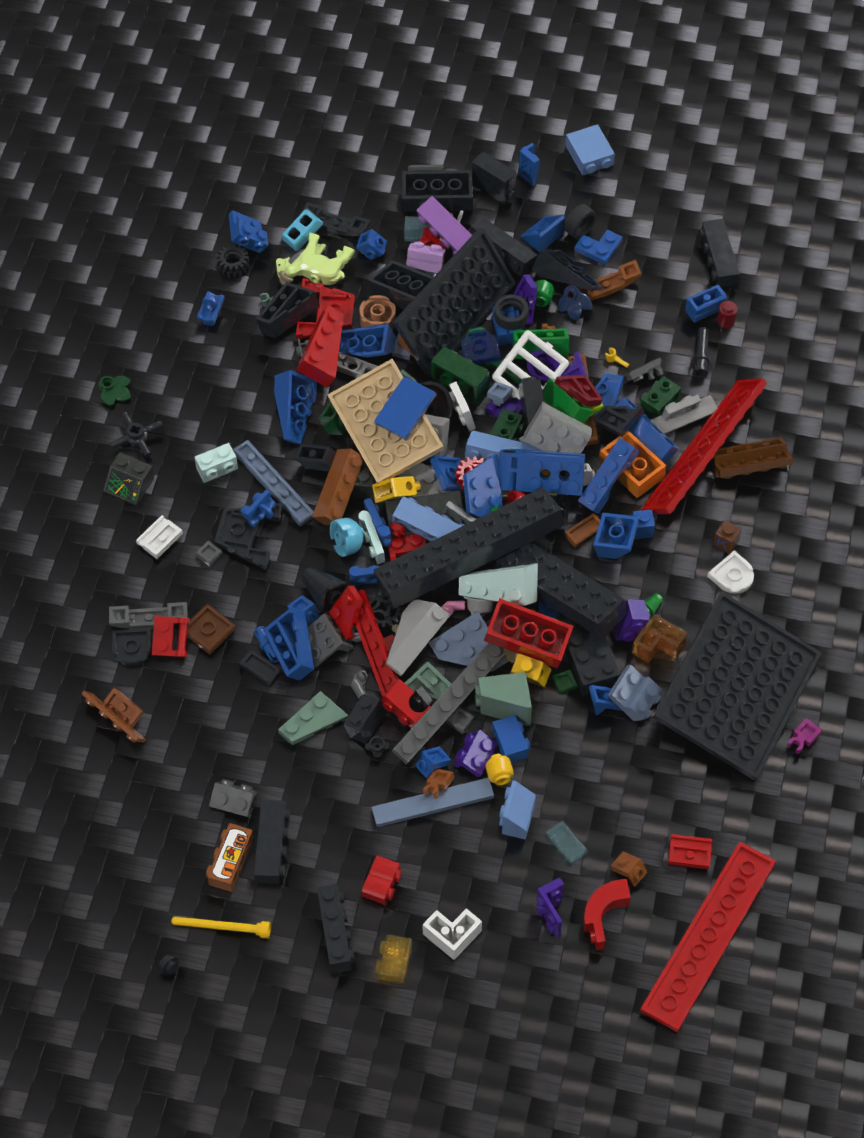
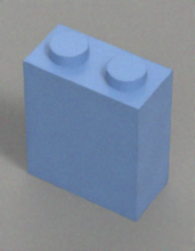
M598 124L566 134V147L582 175L614 165L615 153Z

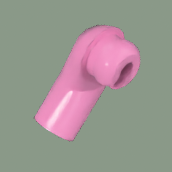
M447 601L441 608L451 616L454 611L465 610V601Z

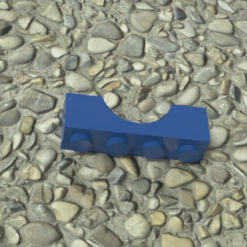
M619 438L578 502L599 514L609 499V493L614 482L625 469L631 466L640 451Z

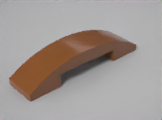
M636 260L619 266L620 270L597 279L596 281L602 286L601 290L591 291L580 288L581 293L587 294L591 300L627 287L642 276Z

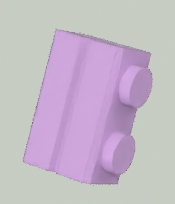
M418 241L411 243L408 248L406 266L416 270L438 273L444 267L446 249H443L440 245L426 246Z

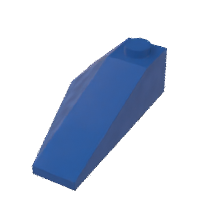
M389 324L342 330L339 352L363 357L386 355L394 352L396 336Z
M288 370L275 375L274 394L284 440L299 445L307 427V417L312 412L310 410L311 405L316 400L317 382L305 375Z

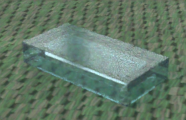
M563 820L546 831V835L570 864H573L587 854L588 850Z

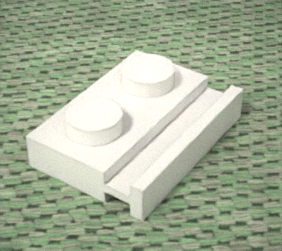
M162 515L136 542L158 559L183 534V531L171 521L166 520Z

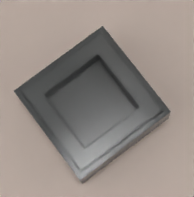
M207 541L196 552V557L208 566H211L223 555L222 550L210 541Z
M457 707L447 720V724L464 734L474 721V716Z

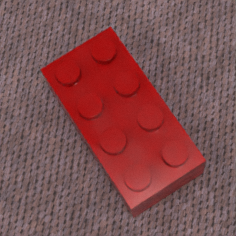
M499 598L483 641L558 668L573 626Z

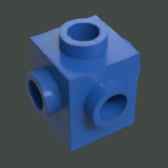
M371 229L360 235L356 249L370 260H373L384 254L387 240Z

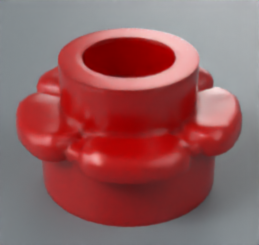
M393 522L391 527L388 526L393 536L398 538L401 535L405 536L406 528Z

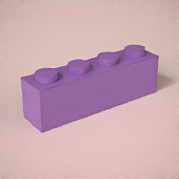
M433 196L417 209L418 220L424 226L427 224L430 227V232L435 237L439 236L442 239V244L447 249L451 248L454 251V255L472 236Z

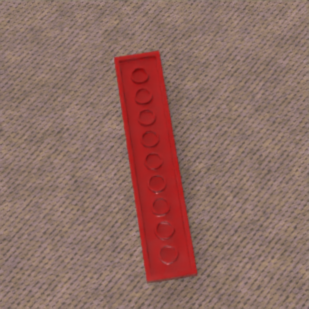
M764 378L737 380L643 505L642 511L652 510L653 514H670L675 510L676 505L685 497V493L695 483L699 474L705 470V466L715 456L716 451L724 444L728 435L734 431V427L742 420L745 412L753 405L757 396L762 393L763 388L767 384Z
M742 842L738 843L642 1005L640 1012L676 1032L679 1031L775 866L776 860Z

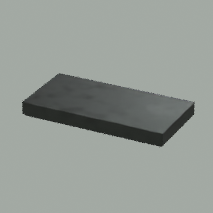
M460 490L410 497L416 500L417 504L423 507L428 506L439 515L448 501L463 509ZM401 499L385 501L390 527L393 523L391 522L392 515ZM406 529L404 534L409 535L415 533Z

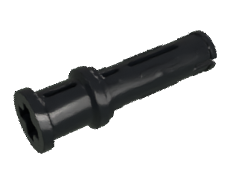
M706 327L698 329L697 353L693 358L695 368L692 374L699 379L706 378L709 375L707 369L710 361L707 355L709 329H706Z

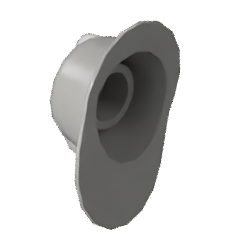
M464 596L467 599L468 610L471 612V615L479 612L483 617L493 611L496 601Z

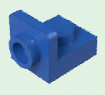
M303 595L287 606L288 609L294 607L305 611L307 627L320 617L315 604Z
M439 746L421 751L416 767L426 778H429L434 769L448 766L451 759Z

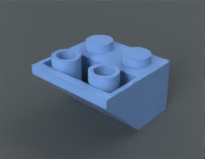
M512 781L511 788L507 787L504 798L506 800L500 810L499 826H502V834L526 839L535 807L536 795L517 781Z

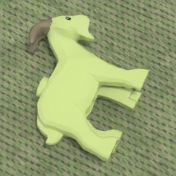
M310 232L307 247L292 264L289 262V257L276 260L279 281L284 285L286 282H292V277L303 275L315 284H335L340 279L345 278L341 269L344 268L345 264L354 255L355 250L344 246L343 251L337 250L336 258L329 259L321 255L326 245L323 243L318 244L320 236Z

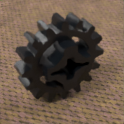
M375 592L374 598L368 596L378 626L382 628L383 632H385L386 627L392 630L394 624H399L401 615L405 610L403 605L393 609L383 592L382 595Z

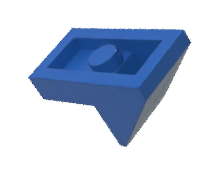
M596 685L589 686L596 715L606 708L622 710L607 696L612 688Z

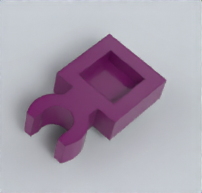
M806 718L794 731L793 735L795 737L789 740L788 747L790 748L792 744H797L799 747L796 749V753L799 754L803 749L804 743L810 746L821 734L822 729Z

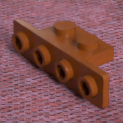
M113 688L104 702L91 692H82V695L86 697L85 701L92 707L96 706L100 710L99 714L104 718H110L113 721V726L118 730H124L129 740L134 743L137 741L144 743L146 741L133 728L144 714V711L121 691Z

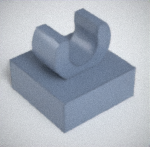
M495 382L487 392V398L492 399L493 404L501 406V403L504 404L513 393V388Z

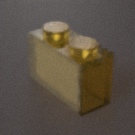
M387 935L386 941L381 942L380 953L383 954L382 960H377L375 973H378L379 980L404 984L412 948V939Z

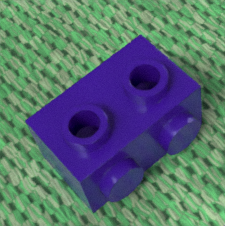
M627 599L625 601L627 615L613 627L616 640L633 641L649 622L650 615L644 600Z

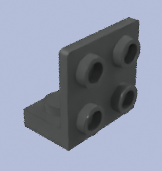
M327 614L320 616L308 627L314 667H318L337 650L349 652L354 648L351 642L344 638L333 618Z

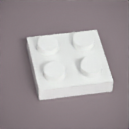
M457 382L449 384L452 391L449 394L453 401L454 409L458 412L462 426L466 425L469 431L476 429L469 407Z

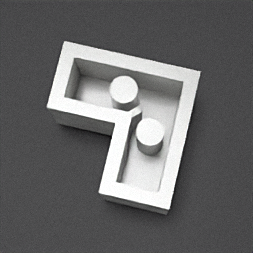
M465 909L453 923L436 910L423 924V935L453 960L482 931V921L468 909Z

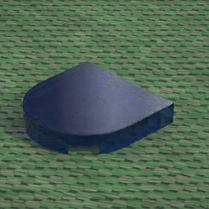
M473 330L462 340V355L473 363L481 364L501 361L497 339L494 335L486 332V330Z

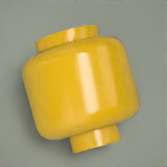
M501 754L492 755L485 764L489 780L496 785L509 783L514 775L510 758L507 756H502Z

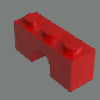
M399 679L380 701L386 710L393 712L398 716V720L402 724L408 725L412 729L431 706L429 705L423 712H414L409 706V698L414 691Z

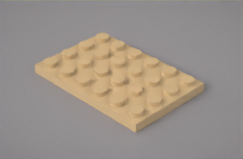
M393 359L328 394L332 405L377 484L394 478L445 449L425 413L407 440L374 423V420L403 379Z

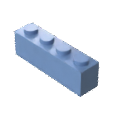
M472 430L466 444L465 459L469 457L473 460V457L476 456L477 460L483 458L484 462L491 455L498 454L499 462V451L502 449L542 450L531 444Z
M404 496L400 500L391 519V522L398 523L407 530L429 541H433L464 526L462 523L457 524L451 521L444 514L439 515L428 506L423 507L417 504V501L413 498H406Z

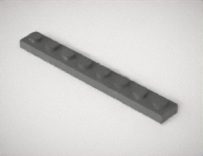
M488 643L395 746L392 752L407 765L473 691L475 686L478 685V678L485 677L507 651L504 648Z

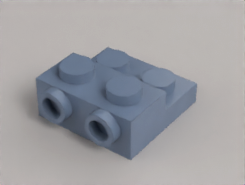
M627 665L607 696L633 721L645 720L650 716L651 710L649 709L660 700L661 696L659 693L662 689L650 677H643L632 665Z

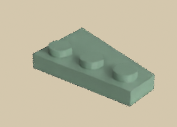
M320 691L282 725L278 732L289 743L294 745L313 736L314 733L324 728L328 729L339 721H345L348 715Z

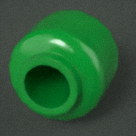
M547 280L535 281L537 286L535 305L538 307L549 305L553 299V285Z

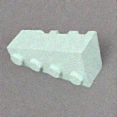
M538 563L464 574L459 577V595L498 601L500 598L523 606L537 601Z

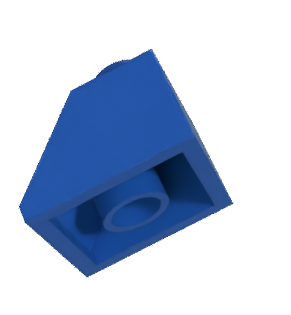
M602 513L593 544L597 556L617 559L631 552L640 518L638 516Z

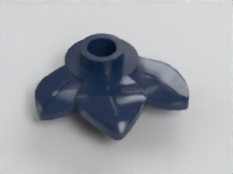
M576 285L567 286L564 290V296L560 298L558 303L560 312L567 311L569 317L575 321L579 320L582 309L591 310L593 308L590 297L585 293H581L580 288ZM570 291L574 293V297H571Z

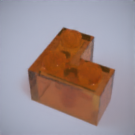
M654 614L633 642L632 654L648 663L658 649L676 658L686 645L688 633Z

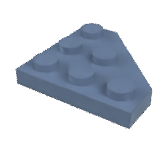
M476 612L430 641L429 645L438 659L468 666L488 644V642L483 641L488 626L480 613ZM506 655L490 671L494 672L508 663L509 660Z

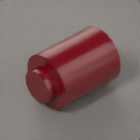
M724 301L720 304L717 321L723 328H731L735 325L738 308L734 302Z

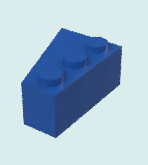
M291 607L263 630L286 676L300 681L314 670L305 611Z

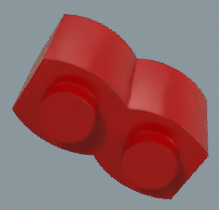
M376 856L362 888V897L384 905L388 900L391 901L395 892L393 886L395 882L400 881L402 876L400 863Z

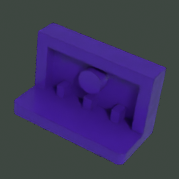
M481 730L470 732L465 737V744L456 754L455 759L457 760L454 763L455 767L463 766L477 777L482 775L486 762L490 759L498 744Z

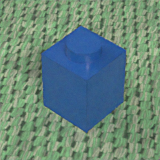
M652 510L633 511V516L640 518L634 539L653 538L655 524Z

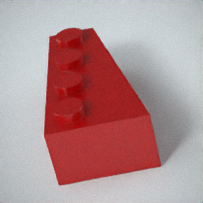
M327 306L319 316L296 368V371L327 388L336 378L344 316L343 313L330 306Z

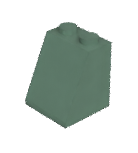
M526 672L478 678V685L475 686L476 707L480 706L481 714L499 719L515 715L517 721H521L522 725H531L532 706Z

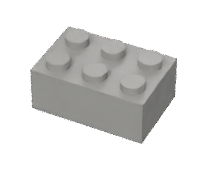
M542 402L524 432L523 441L542 451L581 453L591 438L592 428Z

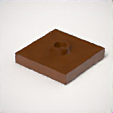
M207 604L187 624L186 637L210 655L236 630V625Z

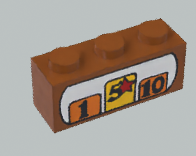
M229 823L227 830H223L221 845L216 847L213 855L214 862L208 866L206 871V877L210 886L230 892L233 891L254 840L253 830Z

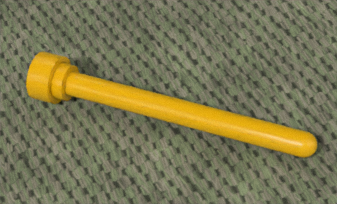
M173 917L171 920L173 925L256 933L260 938L269 939L271 922L261 921V923L254 925L184 917Z

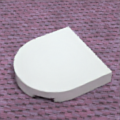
M733 551L708 572L707 577L722 590L738 594L747 591L751 587L754 573L752 566L736 551Z

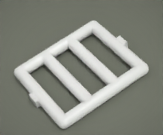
M527 330L493 373L492 379L512 387L513 393L510 396L520 400L518 389L501 377L506 368L521 379L531 377L512 363L517 354L521 355L546 376L553 379L562 375L568 367L569 361L552 348L553 345L549 342L545 343L531 331ZM528 339L560 363L555 372L522 348Z

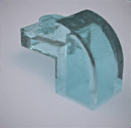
M405 216V241H419L424 234L423 228L430 229L427 224L424 226L417 217Z

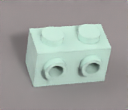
M229 443L195 456L196 469L204 483L238 469L236 455Z

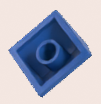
M564 214L543 217L521 235V238L540 253L541 250L546 249L564 234Z

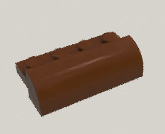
M782 437L720 448L711 459V465L716 478L729 479L740 474L749 475L751 472L756 471L766 472L772 468H786L788 465H793V457L787 451V443Z

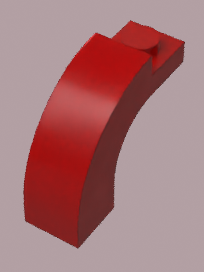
M627 879L615 880L604 884L588 900L584 914V932L589 931L591 943H595L596 950L605 948V937L601 921L604 914L613 908L630 905L631 897Z

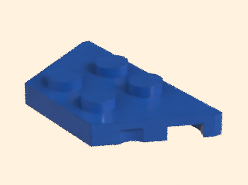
M498 454L491 455L489 459L478 464L473 470H469L463 475L466 513L479 518L491 513L490 510L496 505L500 508L503 507Z

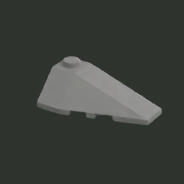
M413 599L401 615L386 665L402 676L442 627L450 614L434 602Z

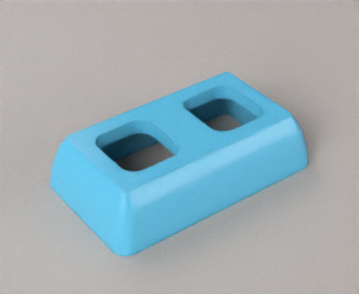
M305 209L282 234V240L295 251H299L308 241L310 232L315 233L323 225V222L308 209ZM305 215L312 219V222L307 227L300 223ZM293 228H296L300 235L293 240L288 234Z

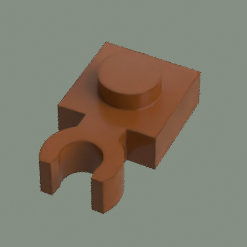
M434 769L426 781L427 785L423 788L424 797L432 793L433 798L437 799L440 795L439 791H446L453 781V772Z

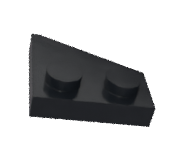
M604 406L593 420L597 425L623 437L644 413V409L642 406H637L636 409H628L627 406Z

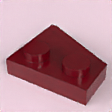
M586 375L556 377L554 383L583 405H601L603 398Z

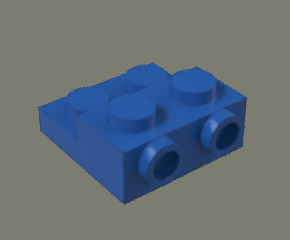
M233 210L229 213L231 241L258 253H261L268 247L267 232L262 230L260 221Z

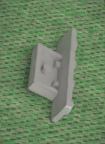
M698 394L695 396L689 395L678 403L672 402L666 405L663 414L651 419V421L664 434H667L712 415L717 406L710 395L701 399Z

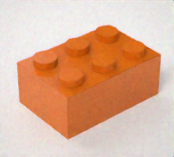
M627 431L623 437L619 436L600 450L599 463L602 465L619 438L638 449L640 452L631 466L625 469L617 480L636 498H639L665 478L666 465L631 432Z

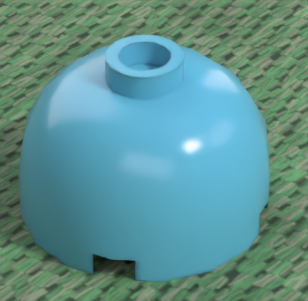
M350 518L336 519L330 523L331 540L335 539L337 545H334V548L338 555L344 557L356 553L362 546L363 537L365 536L363 528Z

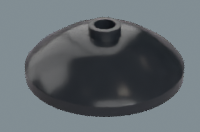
M427 381L419 383L436 393L425 414L450 419L453 401L449 391L436 382Z

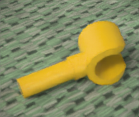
M609 348L610 354L605 353L608 362H618L626 368L629 367L628 363L616 356L614 348Z

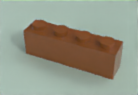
M353 449L337 450L312 518L324 525H330L333 520L342 518L364 460L362 455Z

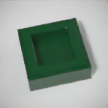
M571 669L552 675V680L559 695L578 689Z

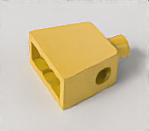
M413 476L390 478L372 485L375 503L402 499L403 496L406 498L412 497L421 490L420 482L415 481Z
M518 653L510 674L526 672L527 682L545 688L551 668L542 661Z

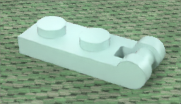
M361 511L359 513V526L365 530L364 539L366 543H370V555L376 559L377 564L384 563V550L368 511Z

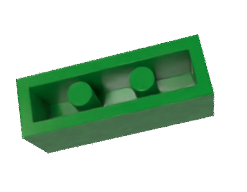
M567 328L529 330L545 343L549 342L553 345L552 348L560 355L568 357L569 335ZM513 330L512 348L527 330ZM529 339L522 347L530 354L534 351L542 350ZM517 354L514 359L524 358L521 355Z
M549 378L542 390L544 403L585 424L592 411L588 406L583 405L554 383L556 379Z

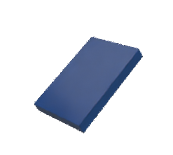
M404 376L374 420V423L407 440L435 398L436 393Z

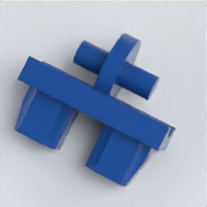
M207 292L203 298L197 320L203 321L205 325L213 326L225 296Z
M265 490L263 493L257 492L253 496V504L251 506L244 505L241 509L243 517L248 520L250 526L255 527L264 517L269 519L273 517L272 508L276 503L271 498L270 491Z

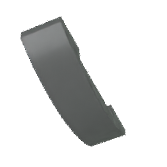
M187 602L167 603V607L129 609V606L109 607V624L119 628L154 629L155 616L188 618Z

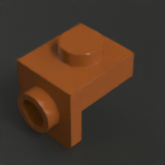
M622 852L611 864L614 872L628 877L630 883L634 886L647 874L641 859L626 852Z

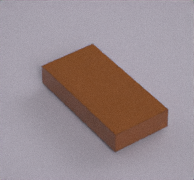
M594 513L566 530L564 532L565 538L574 548L579 547L597 534L600 519Z

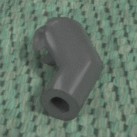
M364 670L356 673L351 682V687L359 700L363 694L367 695L363 687L368 674Z

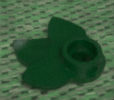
M111 376L102 377L98 384L102 401L112 406L116 400L120 402L129 400L131 395L126 386L130 384L131 380L125 376H117L115 378Z

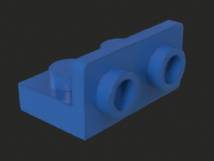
M533 143L521 149L518 175L531 186L538 182L540 161L534 154L535 145Z

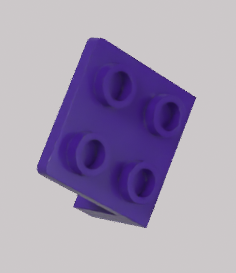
M560 878L538 888L537 905H535L538 914L541 917L544 916L547 921L546 927L551 934L554 933L556 938L561 936L562 920L554 908L561 903L563 898L564 884Z

